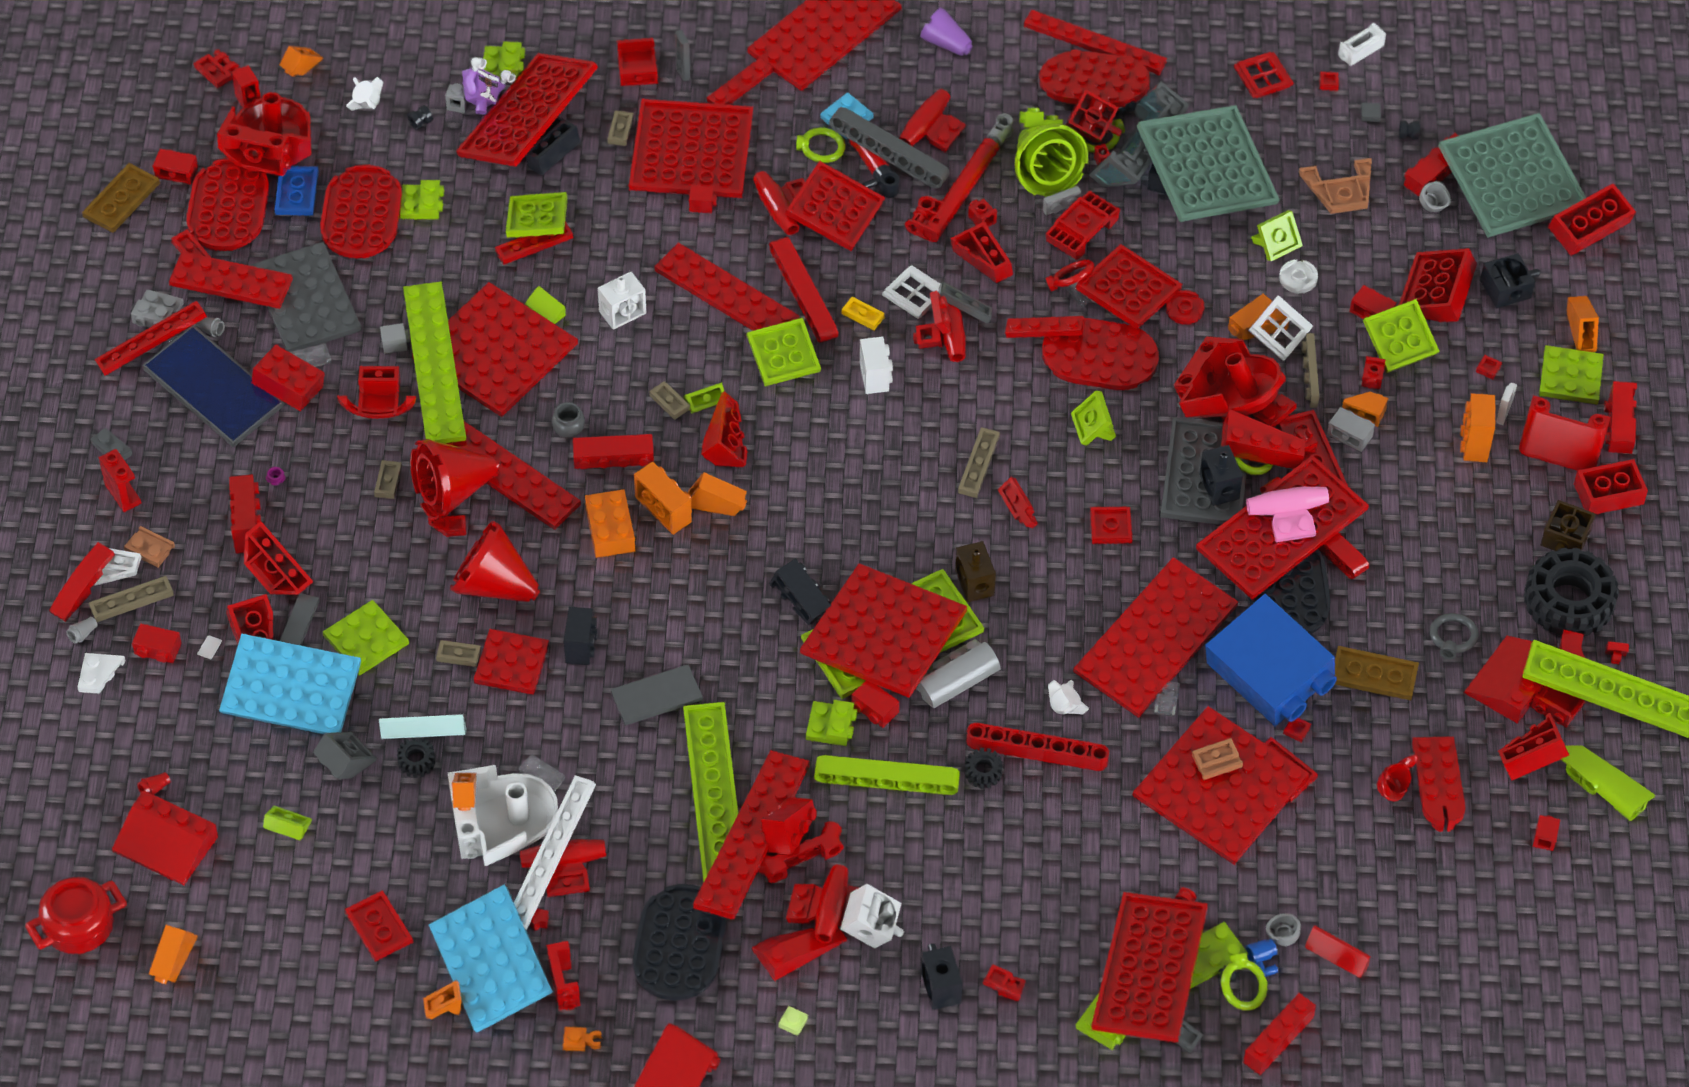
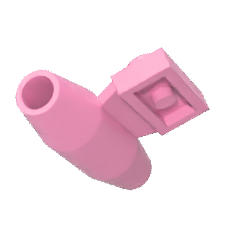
M1301 486L1270 491L1246 499V506L1249 515H1274L1272 528L1275 541H1289L1316 536L1313 517L1308 512V509L1329 503V494L1327 487Z

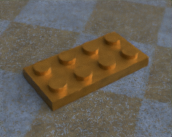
M128 163L85 208L82 215L87 220L114 233L160 184V180L156 176Z
M1338 646L1335 657V676L1337 681L1334 685L1411 701L1419 663Z

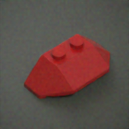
M261 521L245 534L244 564L270 594L299 595L314 582Z

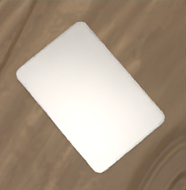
M208 635L197 655L212 659L222 640Z

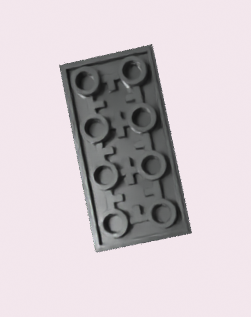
M688 664L611 689V695L625 726L703 701V696Z

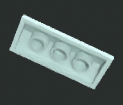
M463 715L379 719L381 739L466 734V724Z

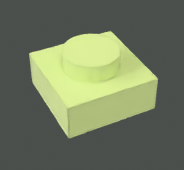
M788 1006L779 1022V1028L798 1036L808 1020V1014Z

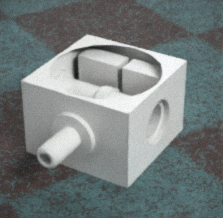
M632 272L598 287L599 312L613 330L646 314L645 289Z
M866 884L850 893L840 929L869 946L877 948L892 940L893 934L898 937L903 935L904 930L896 926L901 903Z

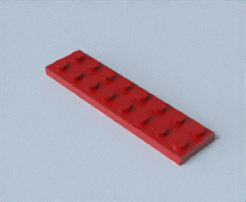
M679 242L654 266L655 272L752 331L800 319L798 314Z
M465 421L466 441L445 443L490 455L499 463V470L486 484L553 530H556L581 505L580 499Z

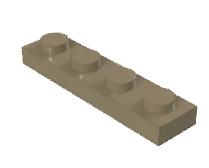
M1306 333L1305 341H1302L1301 344L1302 353H1305L1303 368L1307 370L1304 373V384H1308V388L1305 390V398L1309 400L1310 408H1318L1319 384L1314 333Z
M980 428L958 488L959 494L978 497L999 440L1000 432Z
M167 576L89 602V607L94 619L100 622L174 596Z

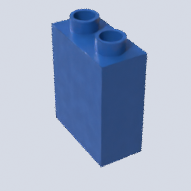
M1266 594L1260 597L1205 645L1207 664L1275 727L1285 718L1289 722L1295 721L1305 711L1307 707L1305 701L1315 692L1320 696L1326 694L1337 681L1335 676V657Z

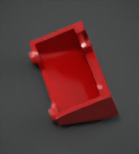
M1533 395L1519 444L1520 452L1525 456L1577 471L1597 467L1611 417L1594 414L1589 418L1588 424L1549 413V401Z
M668 1023L634 1087H699L706 1073H710L718 1068L720 1063L718 1052L680 1027Z

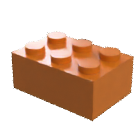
M1471 393L1470 401H1466L1463 425L1460 427V437H1463V441L1460 443V452L1463 453V461L1487 462L1495 431V395Z
M651 462L634 474L635 498L672 535L692 522V499L686 491L683 492L677 482L666 475L661 466L658 467L654 462Z
M625 489L585 495L586 513L595 557L635 552V537Z

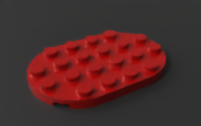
M1078 49L1061 53L1048 59L1039 73L1040 87L1047 92V96L1056 101L1077 104L1081 94L1088 90L1116 107L1121 108L1131 101L1136 103L1142 99L1150 87V76L1147 68L1133 57L1080 51Z
M223 158L213 161L211 166L206 169L202 168L196 175L192 185L186 220L189 232L201 246L210 250L233 251L252 242L261 232L269 196V182L265 172L238 167L229 158Z
M375 165L352 166L345 169V172L339 176L335 175L326 189L320 222L321 235L326 246L336 254L348 258H369L388 248L396 237L399 224L402 189L398 179H395L390 174V171Z
M1084 318L1083 335L1044 337L1042 357L1045 365H1048L1055 376L1070 383L1112 390H1130L1137 388V385L1145 381L1148 382L1158 367L1159 352L1152 337L1140 328L1135 329L1128 324Z

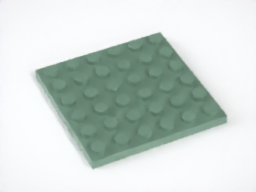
M1236 105L1146 120L1137 124L1139 133L1179 222L1275 205L1280 201Z
M1540 113L1440 141L1438 145L1487 238L1552 219L1556 214L1586 198Z

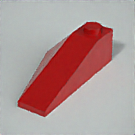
M267 594L227 606L226 614L237 644H239L241 634L273 640V611Z

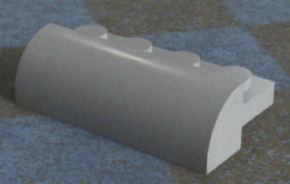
M974 639L935 661L916 689L921 693L922 699L926 703L936 708L1001 670V667L992 648L986 642L980 643Z

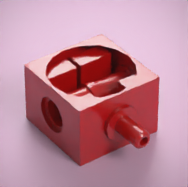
M1088 90L1081 94L1065 124L1095 144H1098L1108 131L1117 136H1120L1122 133L1120 128L1112 125L1113 118L1119 108Z

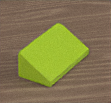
M540 286L534 290L525 303L527 307L554 324L566 316L565 306Z
M721 382L686 394L683 398L690 405V412L692 414L717 405L721 393L725 390Z
M273 806L264 816L263 828L301 840L312 819Z

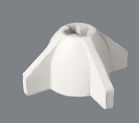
M354 77L353 81L356 87L353 90V99L346 106L350 110L360 108L374 109L380 100L383 81L377 77L371 83L368 81L360 82Z
M1055 680L1048 684L1050 704L1052 709L1058 714H1084L1089 710V707L1081 702L1078 693L1073 689L1074 682L1072 680L1062 685Z

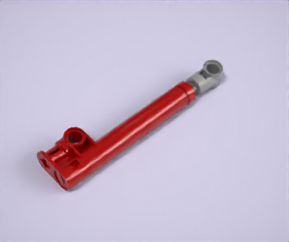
M1003 113L997 116L996 123L987 135V138L983 139L942 201L930 196H923L918 200V206L913 212V217L905 222V228L910 233L930 242H937L999 151V146L1002 145L1006 138L1011 136L1013 118L1009 114Z

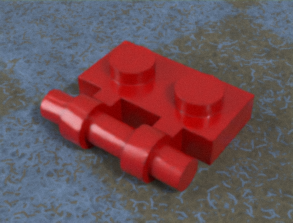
M219 49L215 50V57L208 53L194 62L195 69L217 89L232 80L231 72L239 68L235 61H231L229 56Z

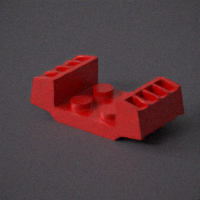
M1089 190L1085 195L1079 197L1055 221L1054 225L1046 233V241L1075 260H1078L1085 254L1086 244L1103 227L1110 229L1117 222L1120 209Z

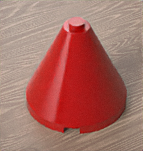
M430 439L416 441L415 445L418 446L411 451L410 466L414 490L416 494L421 493L425 503L420 505L431 519L447 516L491 480L499 470L498 461L490 455Z
M492 520L482 533L484 534L478 541L476 540L453 579L456 584L454 586L451 584L450 590L456 594L522 602L534 601L540 593L538 589L539 584L501 525Z

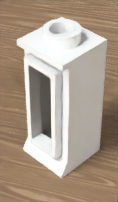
M1372 23L1370 27L1345 42H1340L1338 55L1351 66L1383 47L1386 33L1375 23Z

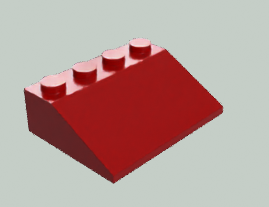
M1470 249L1416 252L1399 305L1416 299L1425 319L1437 322L1459 321L1477 266V262Z
M1507 635L1464 693L1518 724L1531 707L1535 694H1539L1544 687L1542 684L1522 678L1533 641Z
M143 790L132 805L112 847V852L179 884L185 885L218 838L216 824Z

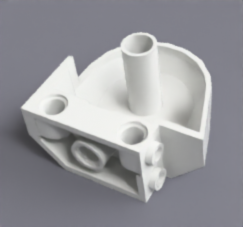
M495 765L448 773L452 806V782L455 773H476L475 807L468 811H460L458 808H453L461 859H473L477 856H483L485 866L503 859L544 837L548 833L558 812L557 797L552 788L541 778L530 774L513 773L497 776Z

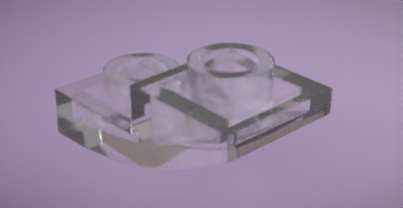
M1171 681L1166 683L1162 688V692L1157 694L1154 714L1175 717L1180 683Z

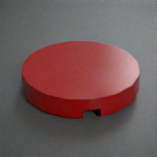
M1189 290L1177 291V294L1166 303L1167 315L1179 324L1197 322L1202 318L1205 309L1203 299L1201 300L1197 293Z

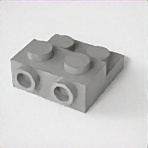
M146 290L142 300L138 299L131 313L132 322L138 326L150 328L181 310L184 304L183 298Z

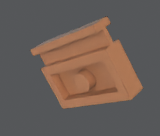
M140 526L139 531L134 533L124 546V550L140 553L141 560L159 568L175 545L173 541Z
M1231 738L1192 751V756L1202 774L1203 780L1243 767V762L1240 760L1238 751Z

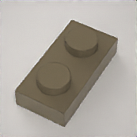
M614 112L608 135V144L627 145L634 118L633 113Z
M665 381L649 391L650 397L674 420L690 410V405Z
M382 460L374 491L375 497L395 499L402 470L401 462Z
M440 640L436 660L437 662L477 667L481 646Z

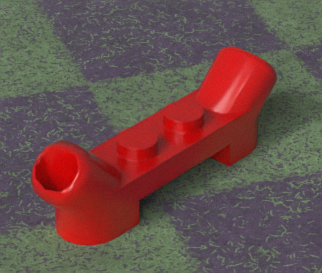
M833 821L826 822L820 836L803 841L796 847L792 855L778 854L772 856L766 854L757 873L764 874L769 883H776L787 878V869L820 854L824 860L838 855L844 848L839 840L842 832L840 825Z

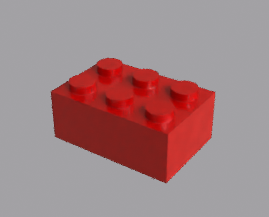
M275 344L253 368L252 384L301 412L323 388L325 372Z
M1634 459L1578 470L1574 482L1584 509L1595 514L1644 505L1648 492Z

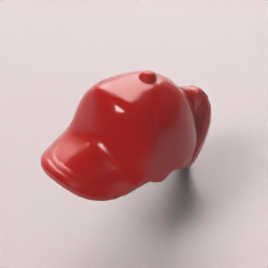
M1418 755L1405 757L1398 763L1390 765L1383 770L1377 781V789L1383 797L1389 801H1399L1403 798L1411 783L1410 768L1416 764Z

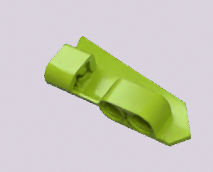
M1566 746L1569 756L1561 760L1567 764L1566 772L1569 777L1592 795L1598 793L1629 821L1636 818L1646 808L1649 800L1655 798L1654 793L1584 746Z

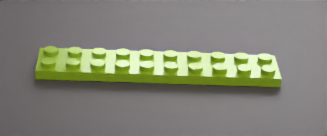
M442 281L404 286L403 290L426 439L441 443L466 441Z
M1533 640L1522 678L1689 738L1688 695Z
M725 702L683 706L703 883L738 815Z

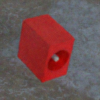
M1106 144L1097 145L1094 148V159L1097 165H1100L1110 154ZM1107 163L1104 167L1108 168L1110 163Z

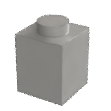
M403 323L380 327L384 354L407 350L406 342H410L408 330L404 331Z

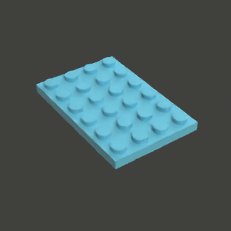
M241 634L219 711L223 714L320 734L342 732L362 660L359 657Z
M505 885L429 924L453 982H459L461 1001L476 1033L553 993V989Z

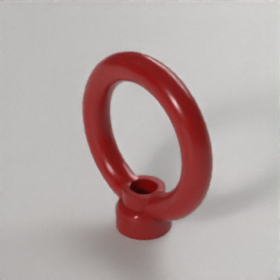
M1079 260L1063 267L1054 276L1046 277L1045 279L1051 292L1057 290L1058 287L1070 286L1087 277L1093 271L1094 263L1091 260ZM1085 267L1081 272L1077 273L1076 275L1066 279H1061L1066 274L1076 269Z

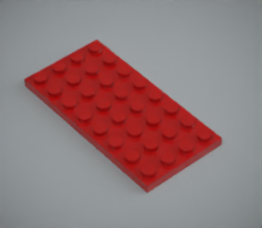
M806 0L747 48V53L755 59L762 58L773 67V71L802 91L901 10L902 5L896 0Z
M538 53L456 150L458 156L516 167L598 68L596 62Z
M1313 455L1264 493L1301 486L1327 487L1329 503L1308 509V512L1313 517L1316 536L1276 542L1272 528L1274 515H1249L1247 506H1245L1196 544V549L1252 600L1368 510L1369 505Z
M1173 557L1073 668V672L1139 718L1238 606V601Z
M1123 892L1091 1024L1092 1030L1178 1043L1207 915L1208 903Z

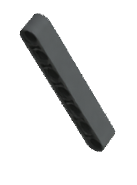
M845 107L838 108L829 120L830 127L836 132L932 188H940L949 177L950 172L945 165Z

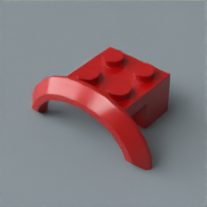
M360 366L358 407L351 403L347 396H337L340 405L348 412L357 416L374 419L400 416L413 408L416 403V396H406L405 402L399 406L401 385L399 366Z

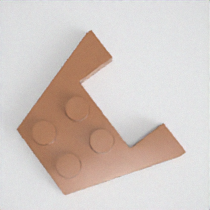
M1371 158L1355 160L1354 167L1357 176L1321 181L1316 166L1299 169L1301 178L1330 214L1368 208Z

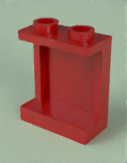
M654 38L618 40L620 85L658 84Z
M114 449L98 457L104 484L122 511L126 512L142 504L140 497L129 483V481L135 479V474L118 450Z
M1544 686L1540 693L1535 694L1531 707L1536 712L1545 716L1551 713L1555 723L1567 728L1586 700Z
M568 941L547 945L548 963L559 1011L573 1010L580 1006L578 982L565 984L562 971L572 969Z

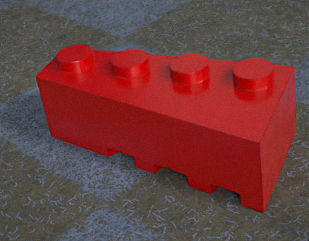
M1231 409L1228 410L1223 421L1221 447L1229 445L1234 457L1295 469L1301 464L1305 454V440Z
M253 474L229 477L231 532L236 554L244 553L245 534L261 521V514L257 515V510H261L260 498H256V494H260L259 483L254 482Z

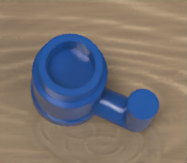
M1264 939L1246 945L1245 950L1248 953L1249 961L1257 964L1265 977L1278 973L1276 965L1267 968L1263 965V961L1277 955V948L1272 939Z

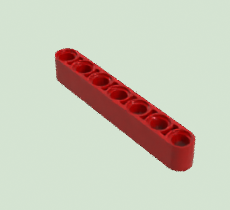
M787 236L769 242L771 254L817 341L821 343L838 337L836 324L790 238Z
M1275 477L1260 488L1261 494L1281 478ZM1337 533L1318 548L1349 579L1353 580L1369 569L1367 559L1340 533Z
M972 723L967 728L966 743L975 750L984 748V751L987 752V748H989L992 753L996 751L998 754L1095 771H1102L1108 766L1109 749L1102 744L983 723Z

